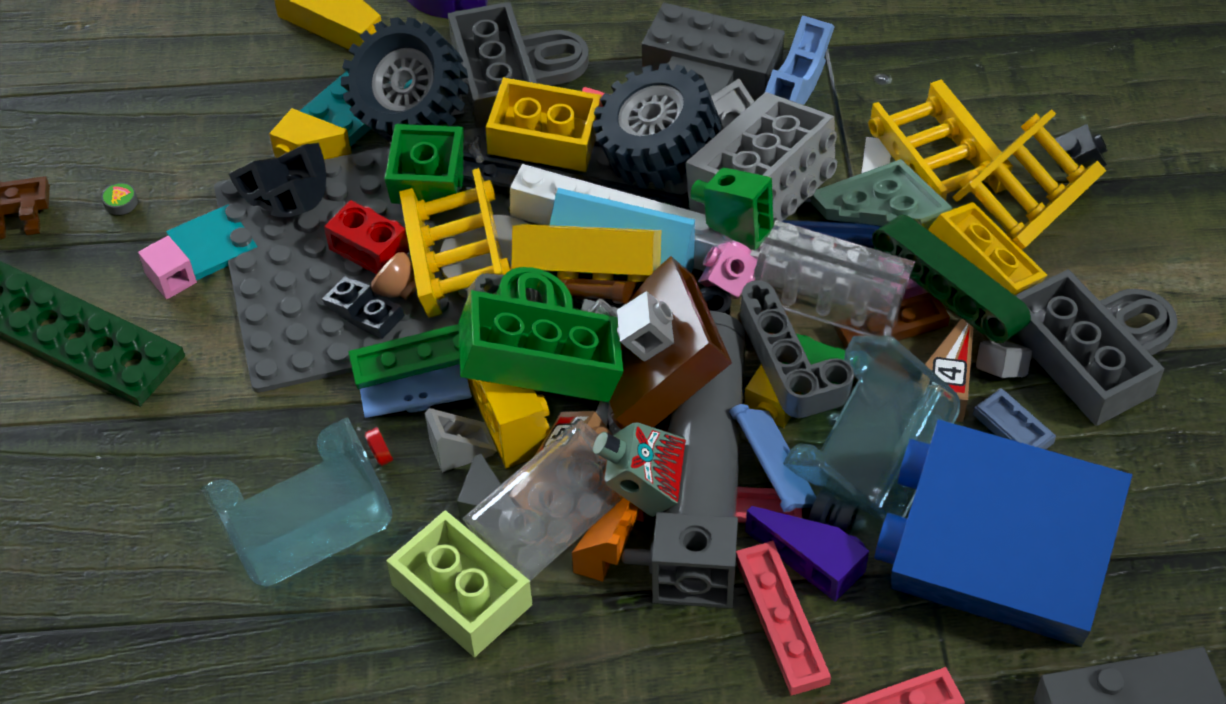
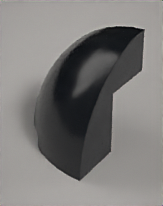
M319 143L301 145L278 158L252 161L229 173L235 188L249 204L260 206L272 212V216L277 217L296 216L314 209L321 202L326 188V167Z

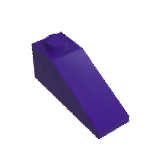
M751 506L747 510L745 532L760 544L774 541L781 560L836 602L866 572L869 550L866 549L861 540L855 536H849L840 528Z

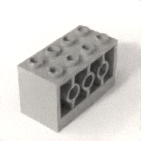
M765 92L686 162L690 211L705 215V205L692 200L690 197L692 186L697 180L709 182L722 168L768 176L772 178L774 230L771 233H774L781 221L792 215L797 207L815 193L819 186L834 175L837 168V160L835 159L837 134L835 132L834 116Z

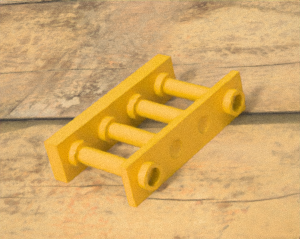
M942 79L930 83L926 103L889 116L879 102L872 104L871 119L868 122L871 134L875 138H879L895 161L902 159L945 201L947 193L963 188L958 182L972 170L940 181L932 170L965 158L970 160L975 170L979 173L1002 153ZM929 115L935 117L941 124L908 137L898 127ZM944 137L952 138L957 144L955 148L925 159L915 149ZM1006 159L1003 164L1012 172L1013 165ZM993 173L983 180L991 186L995 193L1006 190Z
M1052 109L1041 118L1036 113L1021 126L1024 133L981 172L978 173L973 169L958 183L963 188L953 196V199L958 202L971 191L1006 230V235L1022 250L1106 172V169L1098 160L1086 169L1083 165L1078 166L1043 127L1056 115ZM1034 136L1068 175L1066 179L1070 182L1067 186H1064L1062 183L1058 185L1023 145L1029 138ZM1012 154L1048 193L1046 198L1049 202L1046 205L1042 202L1038 204L1003 164ZM991 173L995 175L1026 210V217L1029 221L1025 225L1021 221L1018 223L982 183Z
M479 168L472 170L476 188L425 202L424 199L418 201L413 188L399 192L418 298L428 318L442 314L440 299L445 298L444 294L468 288L481 274L505 275L508 271L512 270L508 258L502 257L490 202L496 200L494 189L490 180H483ZM479 201L481 213L432 228L429 225L425 226V221L429 220L431 215ZM485 227L487 239L437 254L434 251L430 252L429 246L435 245L434 241ZM487 253L491 255L492 266L441 281L439 278H435L434 273L439 272L440 267Z

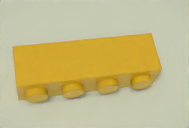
M531 224L512 225L511 269L532 267L545 271H557L558 278H579V272L592 273V279L614 280V274H628L627 281L644 282L660 266L662 230Z

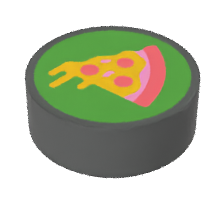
M124 182L108 186L101 195L105 210L113 215L127 214L138 204V197L134 187Z

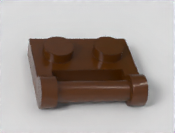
M559 278L568 288L572 298L591 301L605 299L615 304L629 303L632 296L644 283L622 279Z

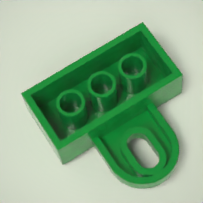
M532 267L512 269L502 277L496 294L471 290L459 320L460 377L609 402L624 372L620 338L617 333L618 319L615 316L573 309L572 297L568 288L560 279L549 272ZM526 288L537 290L542 296L543 303L528 301L526 299Z

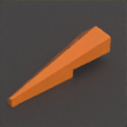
M668 424L664 425L661 430L668 432ZM615 492L572 551L573 573L604 581L610 563L618 565L635 520L644 522L647 513Z

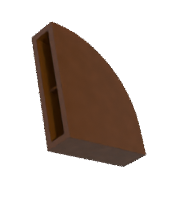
M672 256L664 261L644 281L630 300L632 301L647 291L658 301H664L673 314L674 344L644 362L620 342L624 372L609 402L612 408L610 416L621 430L632 423H641L655 427L732 364L695 277Z

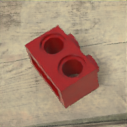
M352 200L324 226L329 250L375 274H378L395 254L401 252L407 254L409 252L406 228L399 222L389 220L377 214L370 207H363Z

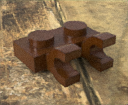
M46 176L0 182V239L6 238L4 215L19 213L20 220H24L26 235L40 234L38 210L49 209L50 185Z

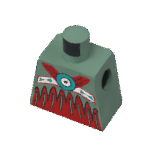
M632 423L614 435L607 432H602L598 435L593 445V452L607 459L604 480L608 487L652 517L656 516L657 512L661 513L678 504L686 439L641 423Z

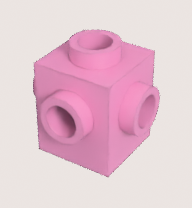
M736 241L720 244L718 247L713 246L703 261V265L706 268L698 282L705 287L716 286L728 292L731 300L737 299L742 293L743 287L755 280L757 272L754 269L759 260L750 255L752 251L747 246Z

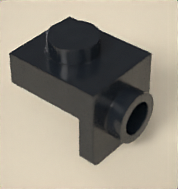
M1087 124L1055 139L1078 166L1092 159L1098 160L1103 167L1107 165L1103 153L1108 151L1101 134L1094 135Z

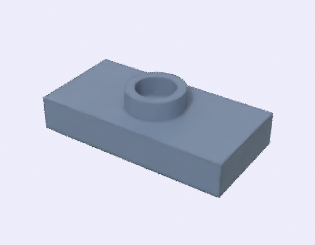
M1002 388L974 408L973 415L996 436L1045 450L1055 442L1056 435Z

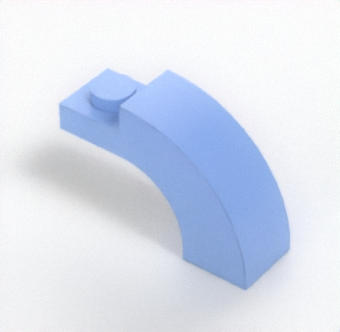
M802 15L788 56L779 70H772L765 92L804 105L814 90L826 62L824 56L835 28L833 24Z

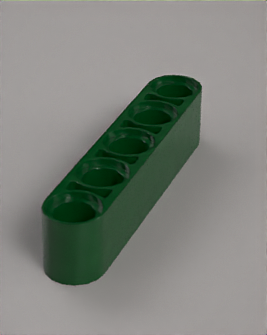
M901 214L872 234L873 246L884 259L989 340L999 344L1004 343L1030 323V311L1022 300L911 217Z

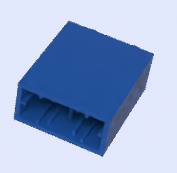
M938 419L930 444L914 439L909 440L897 484L915 489L916 493L908 518L887 513L874 559L893 564L891 589L1082 647L1091 631L1133 474Z

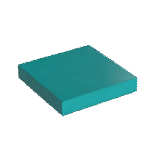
M229 204L166 231L167 236L169 235L189 258L196 281L229 266L228 260L258 247L253 239L245 247H236L232 244L231 232L237 228L245 227L241 222L234 223L227 219L225 211Z

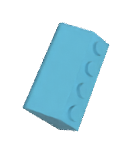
M558 188L549 225L662 230L660 265L672 256L692 273L694 268L695 219ZM579 272L592 277V273ZM614 274V279L627 280L628 274Z

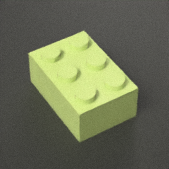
M446 510L386 560L392 586L474 658L532 606L530 580Z

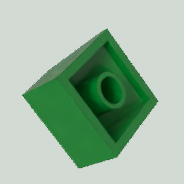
M395 124L385 173V183L391 204H401L399 192L413 188L418 201L424 199L425 202L461 192L463 182V127Z

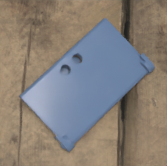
M460 364L360 389L365 418L405 410L409 413L427 410L432 405L471 398L468 379L460 377Z
M739 404L731 408L729 413L733 419H737L781 500L780 506L783 512H791L795 508L812 509L817 497L769 411L749 409L748 405Z

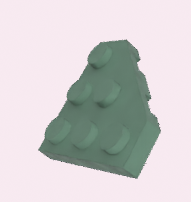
M902 159L817 189L810 196L811 204L826 220L883 226L903 214L911 217L927 229L940 214L952 210V207Z

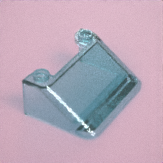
M853 336L845 351L844 360L852 366L854 376L858 379V382L821 450L810 444L794 446L783 464L797 476L833 493L840 499L858 503L859 509L882 521L885 520L887 513L905 517L913 503L916 490L898 485L897 482L909 440L914 439L930 444L938 419L955 423L960 412V399L948 384L894 337Z
M348 417L325 427L319 433L317 449L323 460L322 463L244 500L239 488L233 482L226 479H218L200 487L247 575L254 583L263 586L273 585L381 531L389 524L392 518V507Z

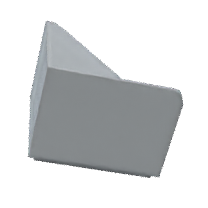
M983 341L979 345L976 367L1001 378L1025 377L1029 371L1032 350L1010 341L1001 344L993 341Z

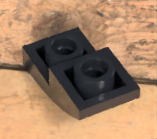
M346 276L322 298L323 303L339 316L381 339L405 316L401 305L375 296L371 285Z

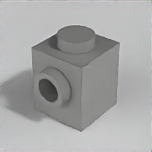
M644 292L617 310L619 326L617 333L620 342L644 362L674 344L672 311L664 301H658L649 292Z

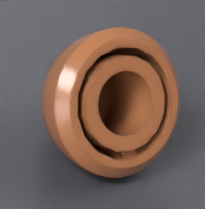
M404 252L395 254L378 272L371 283L373 292L388 298L401 296L405 300L415 292L417 288L412 262Z

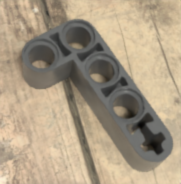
M761 280L747 283L742 290L740 319L784 412L791 417L803 418L844 405L849 400L854 377L852 366L845 360L838 358L811 365L774 288L769 283ZM794 392H801V393H804L805 395H799V394H796V393H794Z

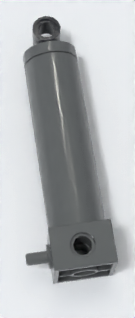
M710 286L700 291L732 364L669 414L668 433L686 439L678 504L661 513L657 512L654 542H651V549L625 548L622 552L623 564L649 566V574H652L653 603L733 608L738 524L736 505L741 426L737 419L732 418L729 411L734 406L742 404L746 332L738 319L731 316L732 300L730 294L716 286Z

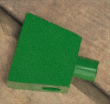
M722 168L709 182L697 180L693 184L690 197L692 200L705 205L706 224L709 228L754 251L758 249L774 230L772 178L735 169Z

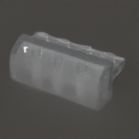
M776 220L769 237H766L763 242L752 281L761 280L769 283L774 288L786 311L889 342L899 316L902 299L915 261Z

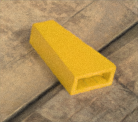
M274 0L278 17L346 49H350L353 43L360 47L364 42L360 35L365 30L371 35L377 32L374 24L381 21V15L363 0Z

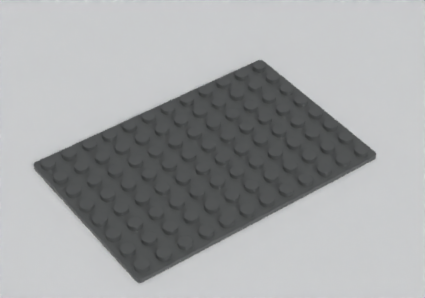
M486 127L463 131V152L482 156L486 155ZM597 137L586 172L556 166L553 168V170L627 184L622 176L619 178L615 174ZM391 146L325 159L326 188L321 202L314 209L296 216H272V212L260 206H252L237 191L231 179L219 181L214 185L218 208L229 204L225 211L227 219L234 223L241 222L245 227L237 228L231 232L232 244L236 247H245L253 239L258 246L228 260L250 381L254 392L261 393L353 372L348 352L350 350L459 324L463 312L462 305L466 304L467 298L459 295L458 291L444 294L445 298L440 299L442 314L428 318L418 298L417 289L407 300L401 296L394 298L383 297L374 292V295L401 305L405 314L383 339L351 324L323 303L322 298L344 276L371 285L377 275L329 250L324 226L350 200L363 207L368 206L377 214L389 220H395L406 228L402 204H391L385 183V173ZM462 186L461 192L472 189V187ZM494 192L496 200L490 201L493 215L510 216V195ZM479 201L429 216L430 219L425 221V226L429 225L432 228L481 213ZM523 220L524 222L531 225H539L536 223ZM445 238L434 241L435 245L429 246L430 252L440 253ZM409 249V252L406 255L411 260V254ZM440 267V271L435 272L434 274L435 278H439L441 281L444 280L445 277L443 278ZM546 271L557 277V271ZM579 273V277L592 278L589 275ZM572 298L573 309L581 310L584 300ZM602 299L612 307L621 308L625 305L610 302V300Z

